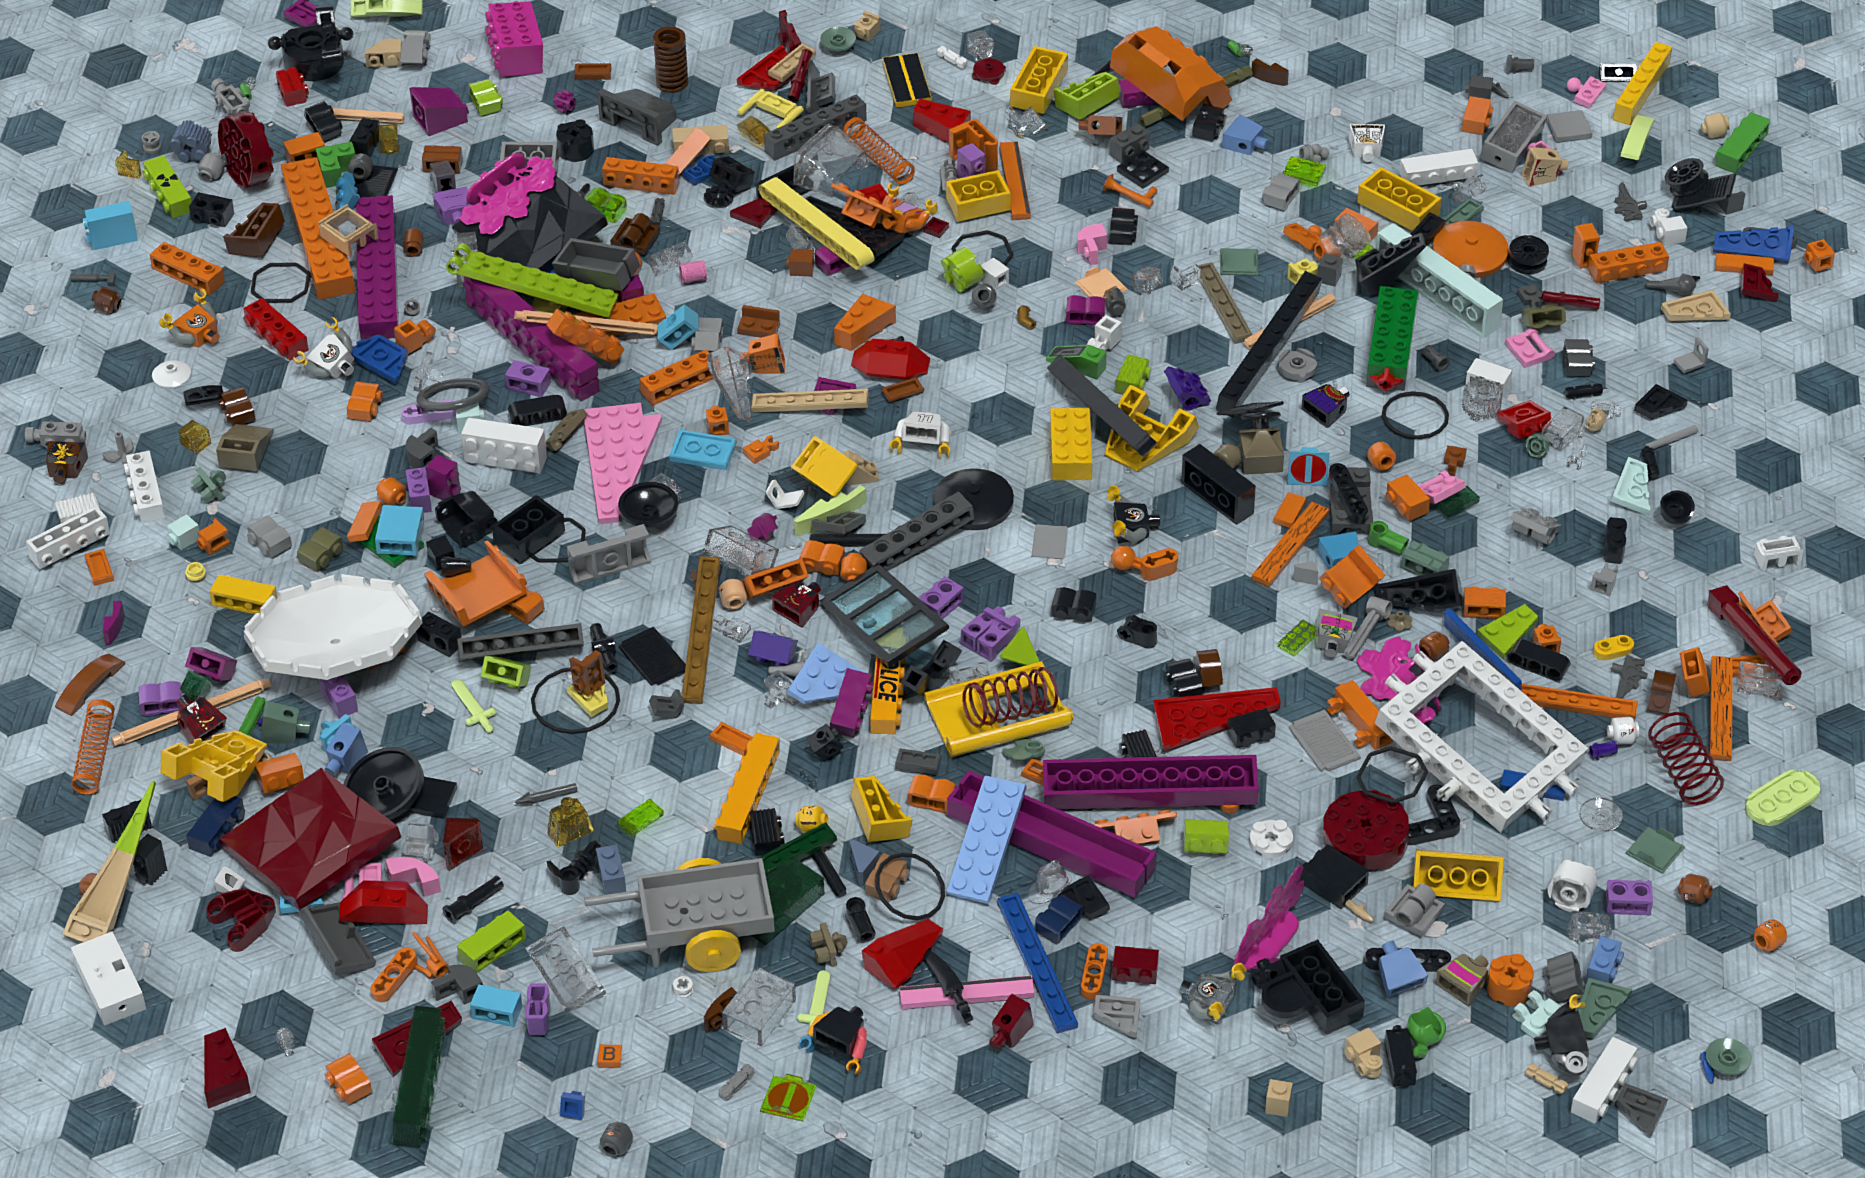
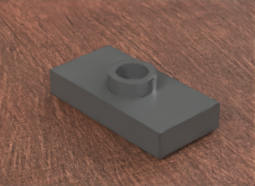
M900 748L895 762V769L937 775L941 754Z

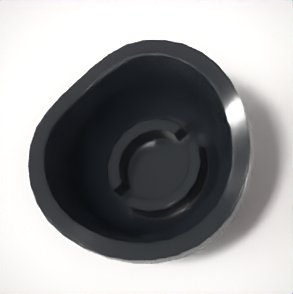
M1671 491L1665 494L1660 501L1661 515L1669 523H1685L1691 519L1694 513V501L1684 491Z

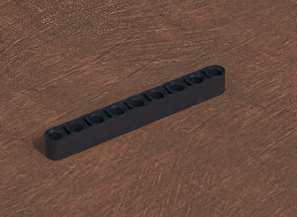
M1061 354L1047 367L1062 384L1142 457L1157 444L1146 431Z

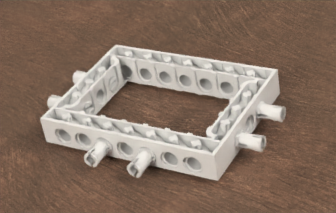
M1463 641L1437 662H1433L1422 651H1419V654L1417 653L1412 661L1425 672L1410 685L1403 683L1394 673L1386 680L1385 684L1394 690L1397 695L1379 710L1375 724L1403 749L1418 754L1426 768L1445 784L1437 791L1439 798L1445 795L1442 798L1443 801H1447L1455 793L1501 833L1529 808L1542 820H1545L1551 814L1552 809L1545 805L1540 798L1553 785L1557 784L1569 796L1575 794L1580 786L1567 775L1583 762L1588 748ZM1457 676L1465 682L1467 687L1470 686L1477 692L1483 701L1486 700L1491 704L1498 714L1504 715L1512 722L1514 727H1518L1525 733L1530 741L1533 740L1539 745L1546 755L1549 754L1506 793L1498 789L1414 716L1418 710L1424 709L1431 699L1435 696L1438 697L1441 691L1448 685H1453ZM1414 757L1405 763L1408 771L1413 767L1410 771L1413 774L1421 768L1417 758Z

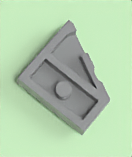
M1096 995L1094 1018L1133 1038H1137L1140 998Z

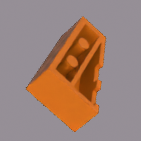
M861 294L834 327L835 345L852 351L868 341L869 337L874 333L879 334L882 332L883 328L888 324H895L896 306Z

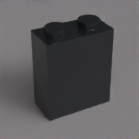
M1329 844L1322 850H1318L1309 862H1305L1302 865L1303 871L1300 881L1304 880V886L1339 909H1342L1348 900H1352L1368 884L1369 870Z

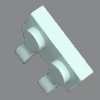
M1533 990L1528 994L1527 997L1530 999L1526 1004L1536 1011L1530 1014L1526 1006L1519 1003L1514 1008L1516 1012L1512 1015L1515 1020L1522 1023L1521 1030L1532 1038L1546 1035L1544 1024L1561 1007L1550 998L1544 1001L1542 996Z

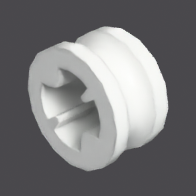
M680 976L674 980L673 990L675 996L683 999L692 995L693 982L689 977Z

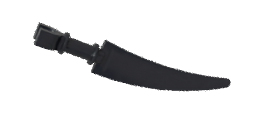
M928 949L924 954V959L936 975L945 997L950 996L951 999H954L956 1009L960 1011L965 1023L974 1020L970 1013L971 1010L968 1002L962 997L961 990L964 987L959 978L944 960Z

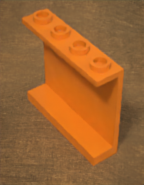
M488 540L485 541V545L489 555L471 563V571L446 576L441 580L432 570L424 573L429 589L463 627L527 594L525 587L527 581L522 573L518 574L514 564L510 565L507 557L501 555L496 545L493 546Z

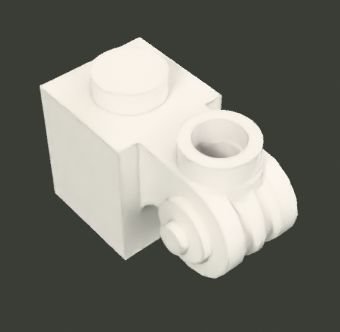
M1660 208L1655 211V215L1650 216V224L1652 227H1656L1658 239H1661L1664 246L1685 242L1687 226L1682 217L1669 218L1670 212L1667 209Z
M1105 315L1095 325V339L1091 338L1087 345L1105 351L1107 349L1111 350L1121 340L1122 322Z

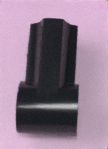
M852 897L846 902L845 918L847 923L851 925L857 941L865 943L875 937L876 932L866 912L864 900L859 897Z

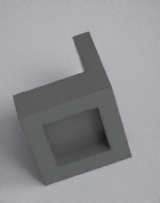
M1743 191L1733 193L1731 197H1728V200L1717 202V204L1726 215L1743 210L1745 193Z

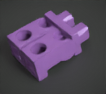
M999 606L993 610L987 607L984 609V613L979 614L961 629L960 644L973 652L977 651L978 655L992 662L996 658L997 653L1014 638L1016 631L1020 627L1021 620L1015 615L1009 619L1006 618V612Z

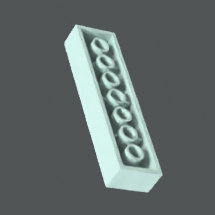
M1392 223L1377 233L1376 249L1378 251L1385 249L1386 245L1390 243L1394 246L1399 244L1402 239L1412 235ZM1426 246L1398 276L1399 279L1415 290H1418L1419 293L1483 338L1500 328L1503 299L1440 256L1430 247Z

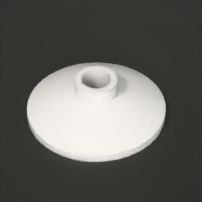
M177 360L159 364L152 373L154 383L159 387L168 389L184 385L191 377L190 367L186 363Z

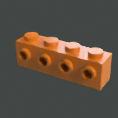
M606 157L602 167L603 186L671 195L676 194L679 186L678 166Z
M163 242L149 254L152 269L198 290L202 288L206 291V294L212 295L225 283L223 268L183 251L174 245Z
M1662 242L1590 254L1588 270L1595 283L1667 271L1669 255Z
M556 309L546 324L555 335L613 365L616 364L625 350L617 337L606 335L600 328L591 327L588 322L583 319H576L573 314L567 311L564 313Z
M706 349L640 378V392L654 406L718 378V362Z

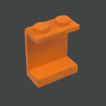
M1358 545L1331 569L1326 570L1319 580L1322 586L1334 596L1335 601L1346 609L1379 583L1386 575L1363 548Z

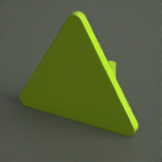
M1021 628L1000 654L1001 659L1024 666L1040 662L1025 628Z

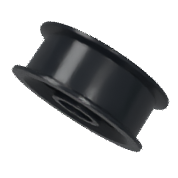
M1688 158L1671 166L1665 174V181L1670 185V192L1675 196H1687L1700 190L1709 178L1707 171L1703 169V162L1697 158Z

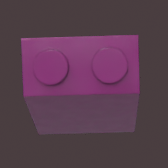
M409 88L413 117L428 136L468 122V107L461 102L459 95L455 94L451 88Z

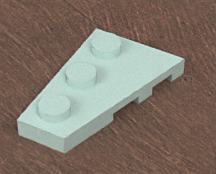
M1628 457L1611 502L1648 516L1650 505L1648 503V470L1646 463Z

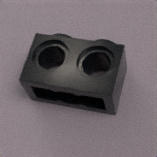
M730 156L714 159L710 172L711 177L736 192L750 189L755 171Z
M200 192L197 193L189 205L191 220L220 227H226L235 214L232 199Z
M428 611L421 618L422 624L416 630L417 639L436 651L451 657L459 649L458 639L462 638L461 629Z

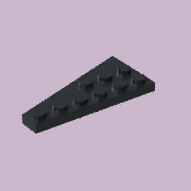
M812 196L805 198L869 247L873 252L874 258L904 241V233L886 229L880 223H877L873 229L841 213L843 209Z

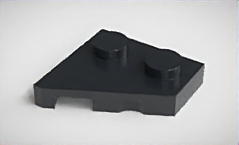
M1655 384L1635 404L1634 411L1652 419L1685 408L1688 400Z

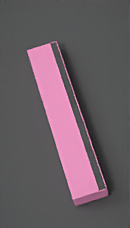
M1032 975L961 981L964 987L961 990L962 997L968 1003L1007 1000L1011 993L1021 999L1034 998ZM940 983L899 987L902 1009L956 1004L950 996L945 997Z

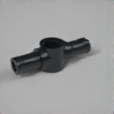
M594 623L590 626L593 641H591L592 650L602 653V660L607 672H614L618 666L614 657L616 647L613 637H608L604 633L600 623Z

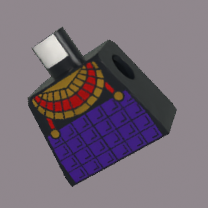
M1325 384L1302 395L1301 409L1323 426L1329 428L1346 412L1347 398L1350 396L1349 391L1345 387L1337 390L1330 384Z

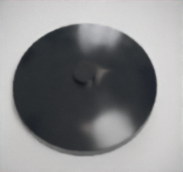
M971 468L953 472L943 478L935 489L934 505L957 492H960L972 505L974 519L959 527V529L984 530L997 526L1010 515L1014 505V493L1008 481L999 474L985 469Z
M386 747L375 750L361 758L351 768L343 785L389 820H392L407 811L416 801L423 787L424 773L420 762L411 752L399 747Z

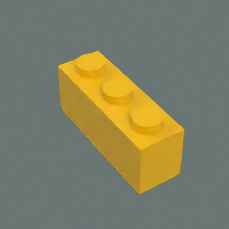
M220 574L209 591L213 606L250 614L260 613V616V608L272 595L275 596V600L278 598L276 586Z

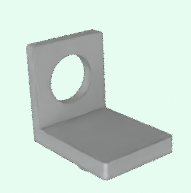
M1696 337L1693 352L1674 358V363L1683 373L1703 367L1707 362L1709 348L1699 337ZM1699 345L1701 346V348H1702V350H1703V355L1701 354V352H1700V350H1699Z

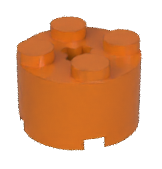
M1521 954L1504 955L1493 959L1489 968L1487 982L1489 996L1495 1002L1500 1001L1505 1006L1510 1007L1517 1006L1519 1003H1525L1528 1000V994L1532 991L1534 971L1531 964Z

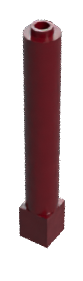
M1727 585L1709 590L1708 607L1720 620L1725 619L1784 684H1796L1801 678V670L1739 604V597Z

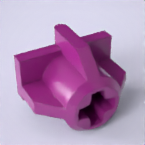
M763 513L752 521V526L747 528L752 541L761 536L765 540L773 536V530L778 528L775 521L778 519L776 515Z

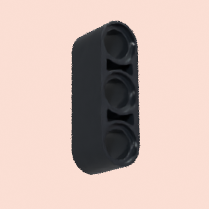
M549 395L516 401L508 406L510 420L514 425L531 426L559 421L567 415L564 399L561 395Z
M1518 639L1507 655V659L1511 664L1553 681H1560L1571 665L1569 658L1565 655L1524 639Z

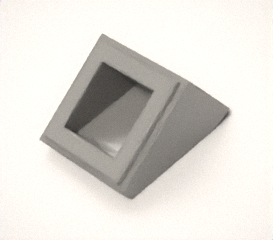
M1314 561L1295 564L1293 580L1316 585L1318 582V569Z

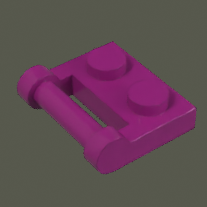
M298 0L283 11L284 17L303 27L316 26L318 24L315 7L318 6L310 3L309 0Z

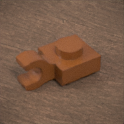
M1447 445L1444 464L1448 465L1449 475L1456 474L1457 466H1464L1467 448Z

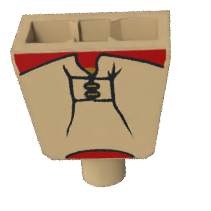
M1530 147L1521 176L1528 187L1554 182L1557 180L1559 170L1568 169L1567 159H1561L1555 149Z

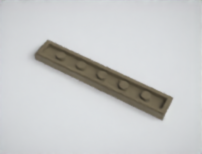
M1212 262L1194 266V272L1234 344L1244 342L1246 338L1253 334Z

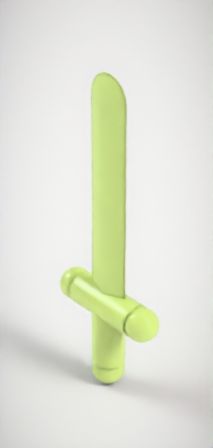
M456 679L452 681V688L473 715L466 719V725L472 726L480 722L486 732H492L493 726L488 718L496 714V709L490 708L484 711L462 680Z
M822 970L817 974L810 1014L801 1013L797 1017L799 1022L810 1023L809 1028L818 1015L823 1014L831 976L826 970Z

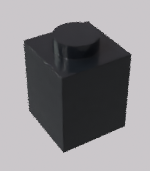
M445 535L426 541L430 560L437 571L442 570L441 559L446 558V556L455 557L454 549Z

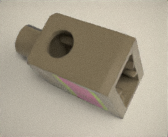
M1461 954L1437 970L1436 985L1469 1007L1486 985L1488 960L1482 955L1473 960L1466 954Z

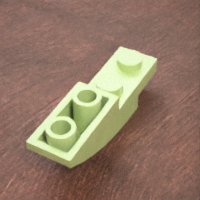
M351 0V17L423 15V0Z

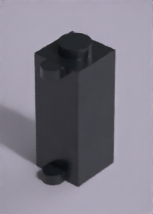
M1395 1025L1392 1030H1386L1384 1041L1393 1087L1415 1085L1417 1069L1408 1028L1402 1029L1400 1025Z

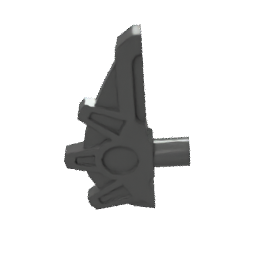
M1624 182L1619 184V196L1615 198V203L1618 204V207L1615 208V213L1623 214L1625 216L1624 220L1627 222L1643 218V214L1639 209L1647 208L1646 200L1636 202L1630 196Z
M1626 654L1623 665L1612 664L1611 671L1621 673V681L1616 698L1623 699L1624 695L1632 688L1638 689L1640 679L1647 678L1648 673L1642 671V666L1645 665L1644 659L1633 658Z

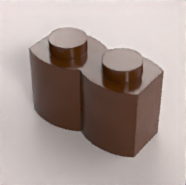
M243 386L221 393V399L218 401L221 410H225L224 415L227 423L231 422L232 426H234L235 424L242 425L256 420L254 409Z

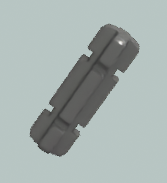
M663 198L655 199L650 218L653 225L660 226L665 206Z

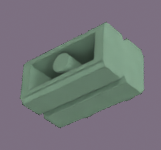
M1412 541L1404 551L1401 560L1402 568L1420 576L1448 570L1449 556L1444 552L1436 551L1429 548L1426 544H1420L1416 541Z

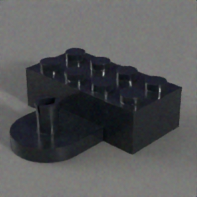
M1318 939L1280 955L1287 973L1270 980L1262 989L1261 1003L1269 1014L1279 1018H1291L1308 1011L1325 1034L1361 1019L1364 1015L1365 1000Z

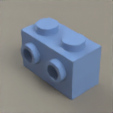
M1600 936L1588 967L1586 983L1588 978L1607 983L1615 980L1618 971L1616 966L1621 964L1624 952L1621 951L1622 942Z

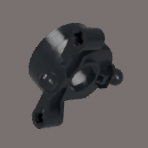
M333 5L315 7L318 25L293 28L282 34L281 38L272 36L268 39L270 49L278 50L281 47L285 70L292 67L297 68L298 73L303 74L304 81H320L337 74L344 65L342 39L344 41L351 40L354 32L350 27H343L341 30L335 27Z

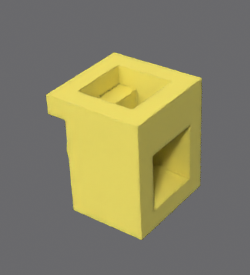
M1307 258L1295 264L1289 263L1287 278L1296 285L1305 271L1317 276L1318 265L1315 261L1310 262Z

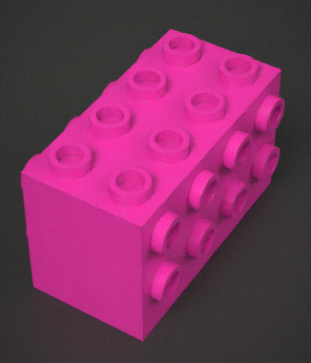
M531 1L488 4V11L485 12L486 22H488V26H485L486 37L489 36L488 46L489 48L492 47L491 57L492 59L495 58L494 68L495 70L498 69L499 76L541 74L543 68V42Z

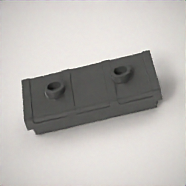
M340 902L312 908L311 906H306L300 910V918L304 921L335 975L369 969L375 966L376 960L352 922H339Z

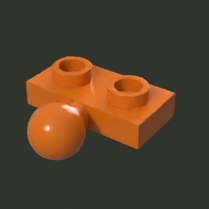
M1292 223L1284 226L1283 233L1289 236L1291 240L1302 244L1304 248L1313 250L1318 240L1321 239L1322 230L1317 225H1312L1307 230L1298 223Z

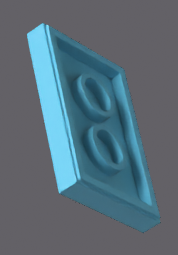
M679 430L669 455V461L727 470L737 444V439Z

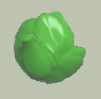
M1426 1007L1417 1013H1412L1408 1019L1407 1028L1409 1035L1416 1044L1413 1048L1414 1058L1421 1059L1425 1057L1428 1053V1046L1441 1041L1446 1032L1444 1019L1439 1014L1433 1012L1430 1007Z

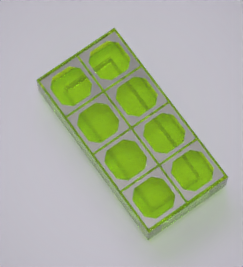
M1302 619L1278 642V647L1292 656L1297 655L1316 637L1315 626Z

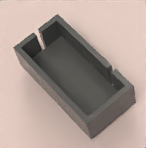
M573 238L569 239L552 263L556 274L560 277L571 278L584 284H592L596 287L623 291L630 281L629 277H632L640 266L633 248Z

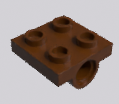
M637 213L633 219L627 217L624 219L610 240V243L615 246L633 248L638 254L645 255L659 235L660 226L651 224V220L647 215Z

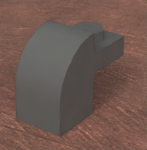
M430 428L418 438L413 435L408 437L406 441L408 463L414 469L426 468L435 457L434 448L438 446L436 430Z
M460 964L448 966L447 975L431 981L432 993L436 1001L457 993L464 1005L472 1001L478 984L483 985L482 980L474 969Z

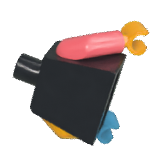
M857 1006L852 1007L850 1011L836 1007L831 1012L818 1015L807 1032L808 1036L800 1039V1047L804 1048L809 1042L806 1051L811 1053L815 1049L814 1042L848 1059L852 1056L853 1060L847 1063L846 1069L850 1073L851 1067L857 1065L855 1074L859 1075L862 1069L859 1060L863 1058L867 1045V1030L864 1028V1020L861 1018L863 1011Z

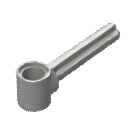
M1374 596L1369 598L1366 605L1367 616L1343 653L1347 659L1355 658L1377 621L1388 619L1392 611L1391 601Z

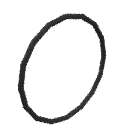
M570 667L562 668L547 675L536 685L531 697L532 711L543 725L554 731L571 734L589 732L604 725L613 717L620 703L618 686L610 676L604 674L605 678L615 689L616 703L612 712L603 721L588 728L574 730L559 728L542 719L536 711L535 697L539 688L549 678L562 672L570 671Z

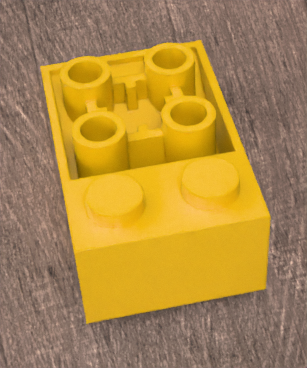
M814 436L791 468L808 482L835 497L859 465L823 440Z

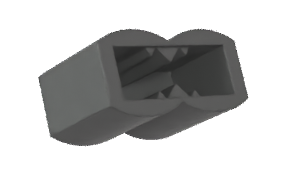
M1565 339L1563 355L1567 376H1591V371L1595 370V359H1592L1593 346L1589 345V340Z
M1572 951L1547 959L1548 967H1545V972L1550 980L1548 990L1552 997L1555 996L1558 1002L1570 999L1574 994H1584L1579 961Z

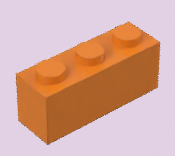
M799 558L747 576L741 582L744 584L747 599L750 600L785 588L795 581L802 582L809 575L803 559Z

